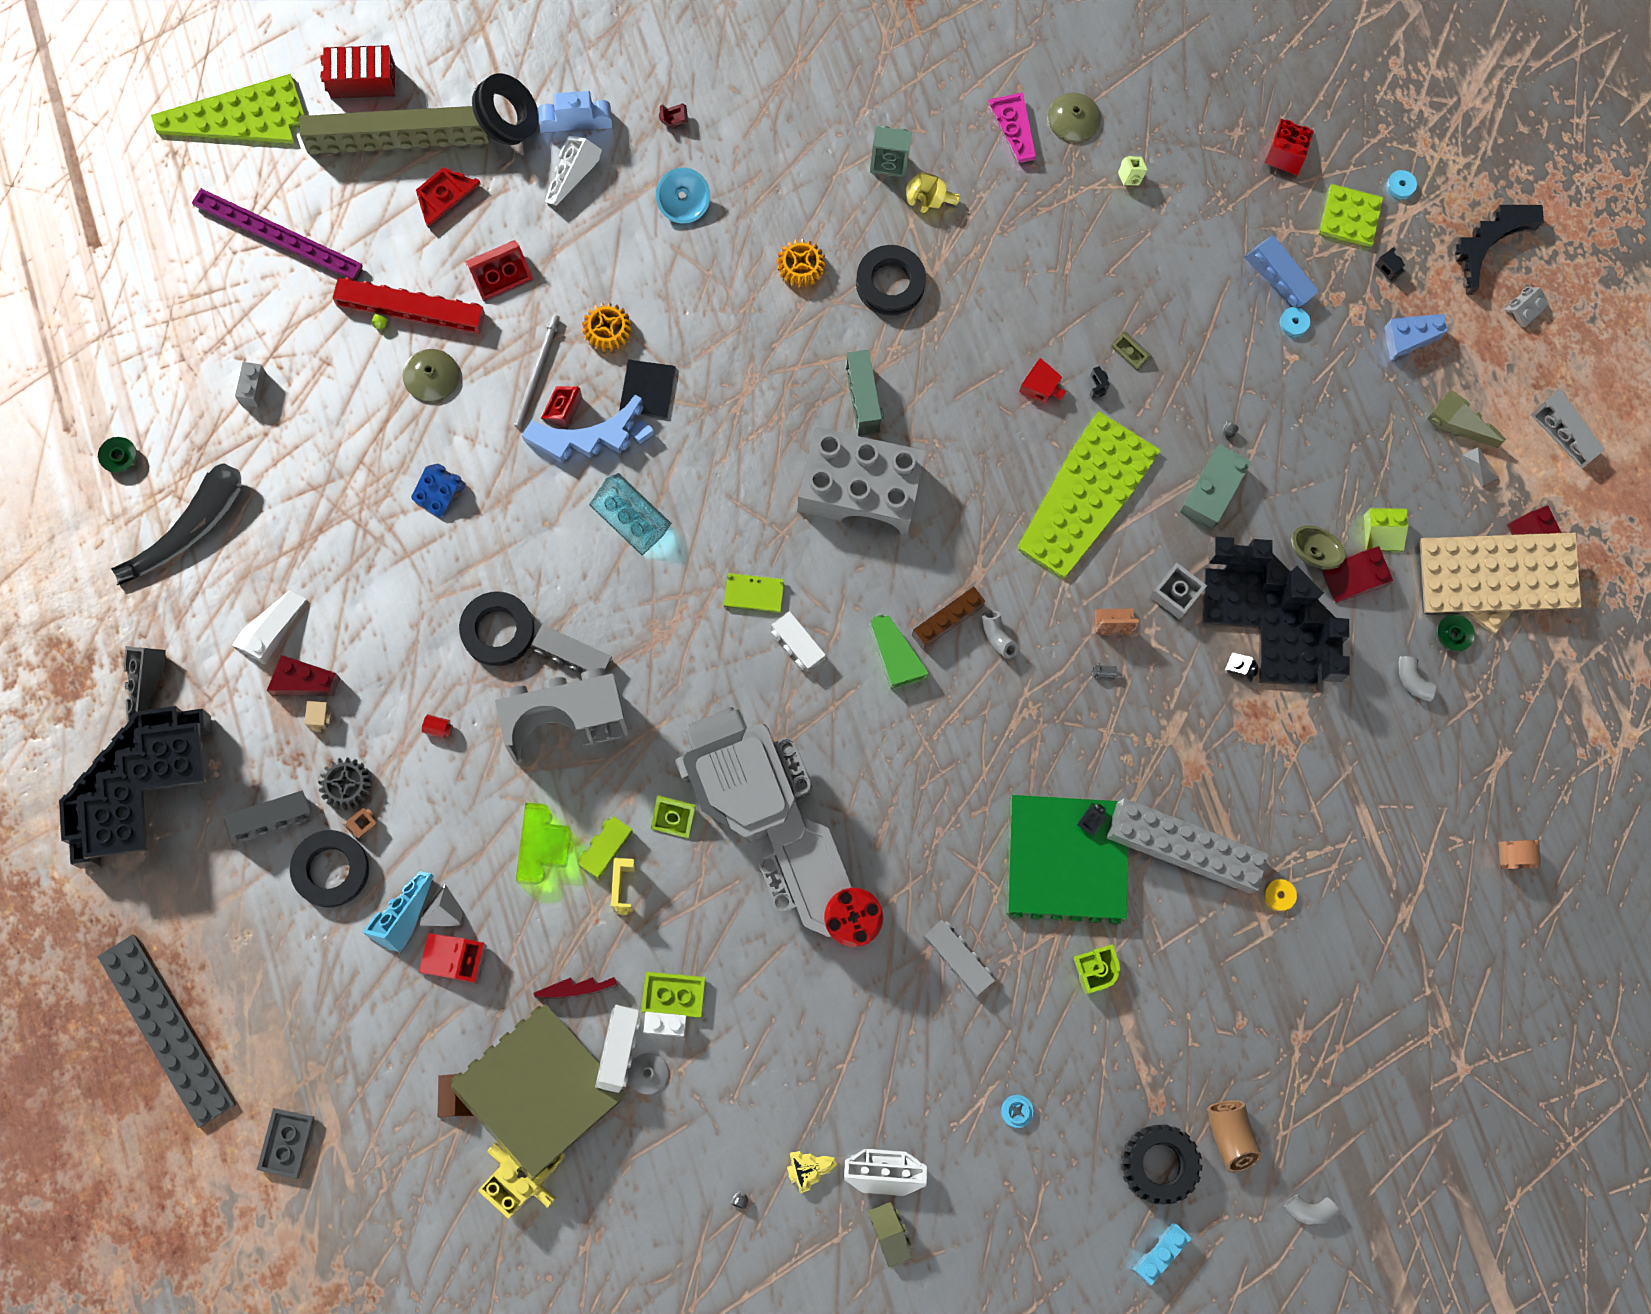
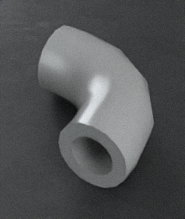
M994 610L984 612L982 614V621L989 642L1003 657L1007 659L1013 658L1017 654L1019 646L1005 632L1001 613Z
M1409 656L1399 657V677L1403 686L1413 696L1431 702L1435 695L1436 684L1425 681L1418 672L1419 660Z
M1296 1194L1283 1206L1297 1221L1309 1225L1325 1224L1341 1213L1337 1205L1328 1197L1318 1204H1310Z

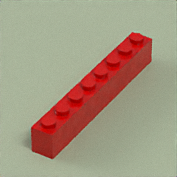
M338 278L332 297L336 306L480 334L485 316L483 306L478 303L472 302L469 304L458 299L448 300L439 295L433 297L423 292L413 293L403 288L393 289L387 285L377 286L367 281L357 282L351 278Z

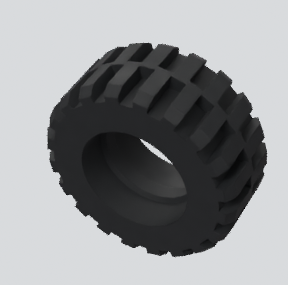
M1162 1124L1144 1127L1131 1136L1132 1138L1125 1144V1151L1121 1154V1158H1123L1121 1170L1124 1171L1123 1178L1129 1184L1128 1188L1135 1192L1137 1197L1149 1203L1165 1205L1177 1203V1201L1186 1199L1189 1193H1193L1196 1189L1194 1187L1195 1184L1199 1183L1201 1179L1199 1172L1202 1171L1203 1165H1200L1199 1159H1202L1201 1153H1198L1196 1150L1198 1146L1195 1141L1189 1139L1190 1136L1186 1132H1181L1177 1127ZM1155 1145L1170 1147L1178 1157L1179 1170L1177 1176L1167 1184L1154 1183L1147 1177L1144 1171V1156Z

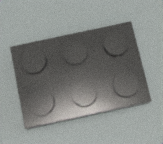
M273 1108L257 1170L298 1179L314 1116Z

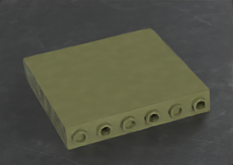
M546 1004L543 1007H536L530 1013L531 1017L526 1021L522 1019L515 1026L516 1029L511 1034L509 1032L505 1033L499 1039L500 1043L495 1047L492 1045L483 1053L485 1056L480 1060H473L467 1066L469 1069L463 1074L461 1072L458 1073L451 1080L453 1083H451L450 1088L531 1181L616 1107L626 1096L622 1089L619 1093L595 1087L600 1064Z

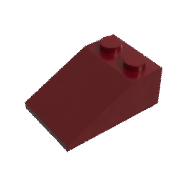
M1379 546L1345 558L1343 563L1335 569H1321L1335 603L1385 588L1394 581Z

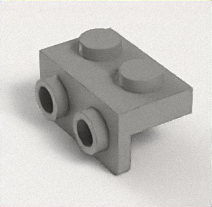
M1527 287L1521 291L1517 298L1511 300L1504 310L1506 313L1514 314L1520 327H1526L1549 306V303L1540 287Z

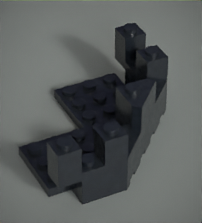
M1215 536L1209 544V564H1221L1222 569H1204V584L1207 586L1203 590V624L1259 628V683L1317 686L1318 668H1322V681L1342 682L1350 675V656H1343V643L1350 637L1349 619L1336 618L1318 600L1324 592L1298 566L1290 571L1273 554V540L1253 539L1248 546L1234 545V538Z
M177 706L135 711L130 717L131 720L124 728L122 727L117 732L107 748L99 753L89 769L83 772L75 781L71 790L66 795H63L59 800L61 841L69 844L71 865L80 869L101 866L100 857L146 851L147 838L143 791L204 783L201 736L212 734L211 715L203 708L182 711Z

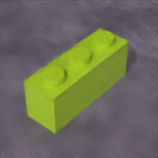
M614 816L611 819H606L601 827L603 829L599 836L596 834L592 838L589 850H584L578 858L580 861L578 863L579 867L600 880L633 834L632 828Z

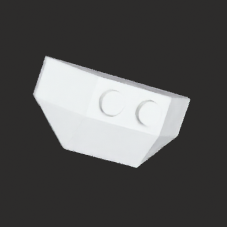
M864 1149L845 1160L844 1180L862 1193L905 1196L926 1186L927 1166L923 1163L921 1164L907 1152Z

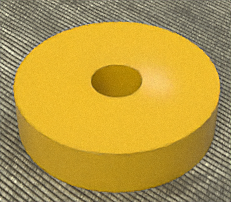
M1277 879L1266 886L1264 899L1271 909L1285 911L1295 904L1297 892L1289 881ZM1278 892L1283 894L1282 899L1278 897Z

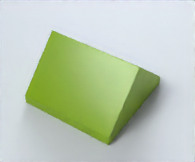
M657 796L651 829L689 839L696 814V805Z

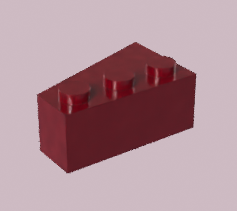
M281 655L267 692L271 696H334L341 678L335 672Z

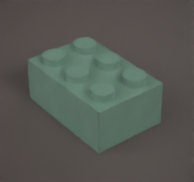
M876 126L870 172L905 177L912 131L893 129L888 126Z

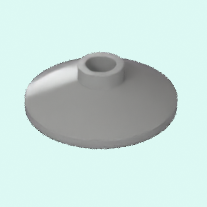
M652 1053L641 1054L631 1062V1066L628 1069V1079L631 1086L639 1093L653 1094L660 1091L666 1084L668 1068L664 1060L658 1055ZM645 1070H651L652 1074L650 1077L644 1076Z

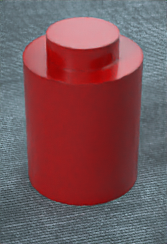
M427 714L421 731L424 734L445 739L451 735L453 725L450 724L451 722L448 719Z

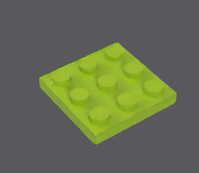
M1331 184L1328 190L1319 234L1371 248L1374 242L1383 197Z

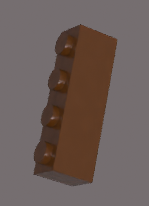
M973 586L913 629L912 637L924 650L983 608L985 604L984 598Z

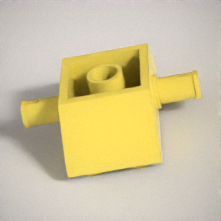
M496 1142L488 1149L487 1153L500 1163V1167L480 1187L478 1192L507 1219L514 1215L531 1196H535L546 1208L554 1202L556 1197L543 1187V1183L565 1158L564 1154L559 1156L531 1181L526 1175V1178H517L518 1172L523 1171Z

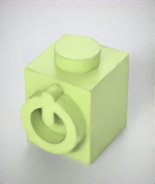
M1128 156L1122 160L1118 174L1123 185H1140L1147 168L1142 157Z

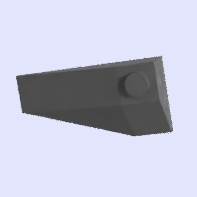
M125 646L124 672H128V682H125V689L129 693V698L126 700L127 723L131 720L130 717L135 711L147 710L167 660L166 650Z

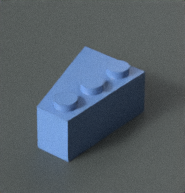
M1435 314L1390 319L1384 327L1390 360L1393 361L1404 354H1409L1413 350L1440 340L1448 331L1445 315Z

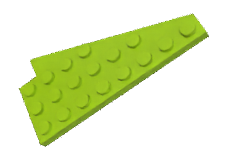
M290 73L152 114L151 119L157 134L295 143L290 128L299 126V116H304L305 114Z

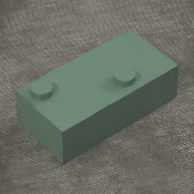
M869 350L847 352L845 368L857 435L878 433L880 431L881 419H884L883 408H879L877 386L874 380Z
M1218 444L1180 512L1213 530L1252 461Z

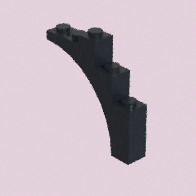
M1499 205L1492 214V221H1480L1472 232L1473 237L1459 238L1453 246V255H1455L1456 262H1462L1461 269L1464 272L1463 287L1466 289V295H1474L1479 288L1480 270L1488 249L1510 234L1538 229L1544 222L1542 205Z

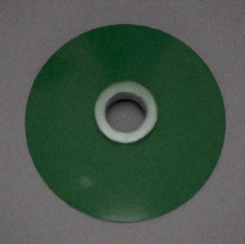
M119 436L107 439L98 450L100 465L112 473L128 470L134 464L137 456L134 444L129 439ZM122 455V457L117 460V456Z
M1449 615L1439 622L1437 637L1446 649L1459 652L1466 650L1472 645L1475 638V630L1471 622L1465 617ZM1451 632L1456 634V638L1452 637Z

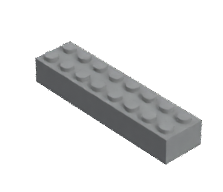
M1126 798L1117 802L1106 836L1109 840L1249 894L1259 890L1269 855Z

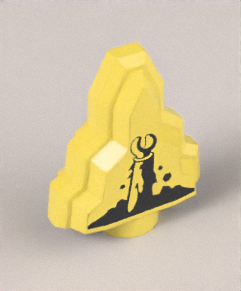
M798 1151L790 1153L792 1165L787 1166L791 1183L797 1182L801 1194L811 1190V1185L819 1182L821 1175L827 1174L835 1168L837 1162L834 1157L821 1156L816 1158L811 1153L802 1154Z

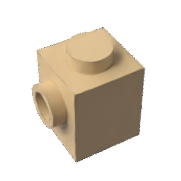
M307 701L304 724L310 728V731L314 732L328 729V724L332 722V712H330L328 703Z

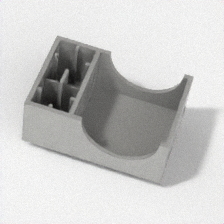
M814 427L799 491L797 511L839 521L849 516L875 518L895 526L900 531V534L907 535L926 451Z
M596 668L583 672L581 674V681L567 684L565 677H555L542 682L543 689L528 692L526 686H516L504 690V698L497 699L495 702L504 745L513 761L522 760L521 749L527 735L536 727L546 723H560L570 727L577 733L583 746L628 736L614 674L606 675L603 668Z

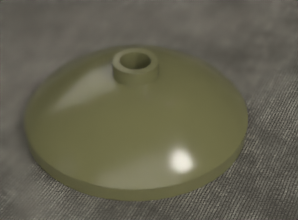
M1066 93L1057 97L1051 103L1047 119L1050 129L1057 137L1068 142H1082L1091 138L1097 132L1101 122V114L1097 104L1088 96L1080 93Z
M425 349L415 353L408 359L403 369V382L407 391L414 398L424 402H437L445 399L455 390L459 381V370L456 362L449 354L438 349ZM427 369H432L431 372H426Z
M1305 525L1297 528L1292 534L1291 544L1295 553L1310 566L1319 569H1335L1343 563L1345 559L1344 547L1327 530Z

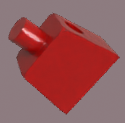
M1041 358L1038 359L1019 390L1020 393L1047 403L1051 396L1061 401L1067 391L1058 386L1062 376Z

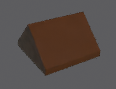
M457 1074L438 1075L437 1117L474 1116L450 1089L451 1083H453L451 1080Z

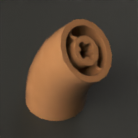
M1229 1100L1208 1106L1207 1113L1211 1130L1227 1171L1233 1173L1241 1172L1254 1166L1261 1159L1262 1152L1254 1137L1246 1104L1242 1101Z

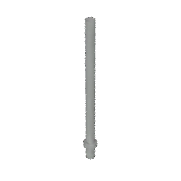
M553 315L550 324L547 325V333L514 424L517 428L522 427L554 333L558 330L557 324L560 317L557 315Z

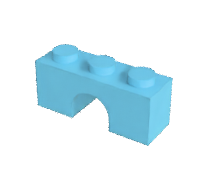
M1171 1223L1158 1238L1159 1242L1148 1254H1144L1132 1268L1148 1285H1152L1192 1239L1175 1223Z

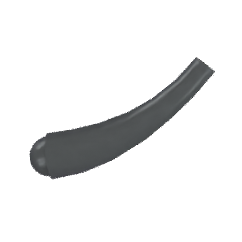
M223 463L216 465L209 473L207 472L187 509L172 528L156 543L136 557L111 568L117 579V586L165 564L190 548L208 533L231 508L242 489L240 487L241 474L239 470ZM206 517L205 524H203L197 530L192 532V530Z

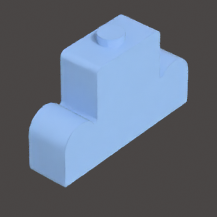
M590 91L554 93V105L542 104L538 107L541 133L612 128L610 103L605 100H598L592 103Z

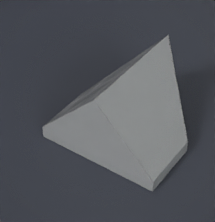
M446 885L443 886L423 911L420 926H461L463 911Z

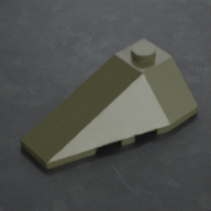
M1451 389L1427 418L1437 428L1496 448L1506 440L1493 425L1482 420V415L1479 412L1474 413L1469 408L1470 403Z

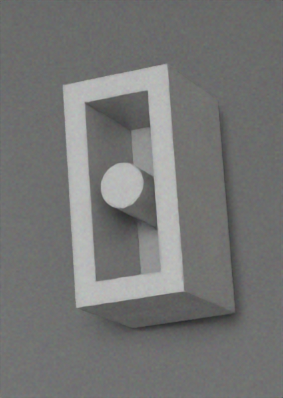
M242 362L235 397L240 405L259 407L266 377V371L261 364Z

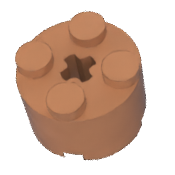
M1539 840L1498 842L1499 859L1502 869L1520 868V864L1521 868H1540Z

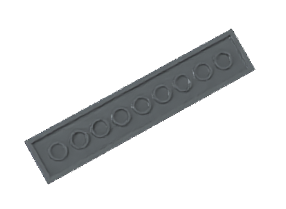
M132 934L97 956L198 1128L203 1127L235 1106L236 1104L137 937Z

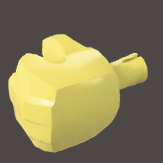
M926 172L916 174L905 188L908 204L913 206L916 200L919 199L922 203L920 208L922 213H925L930 207L940 208L943 202L956 206L960 198L959 194L946 191V183L942 179Z

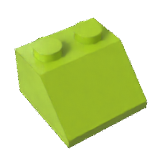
M1370 508L1363 515L1366 550L1379 546L1381 551H1403L1408 531L1407 509Z

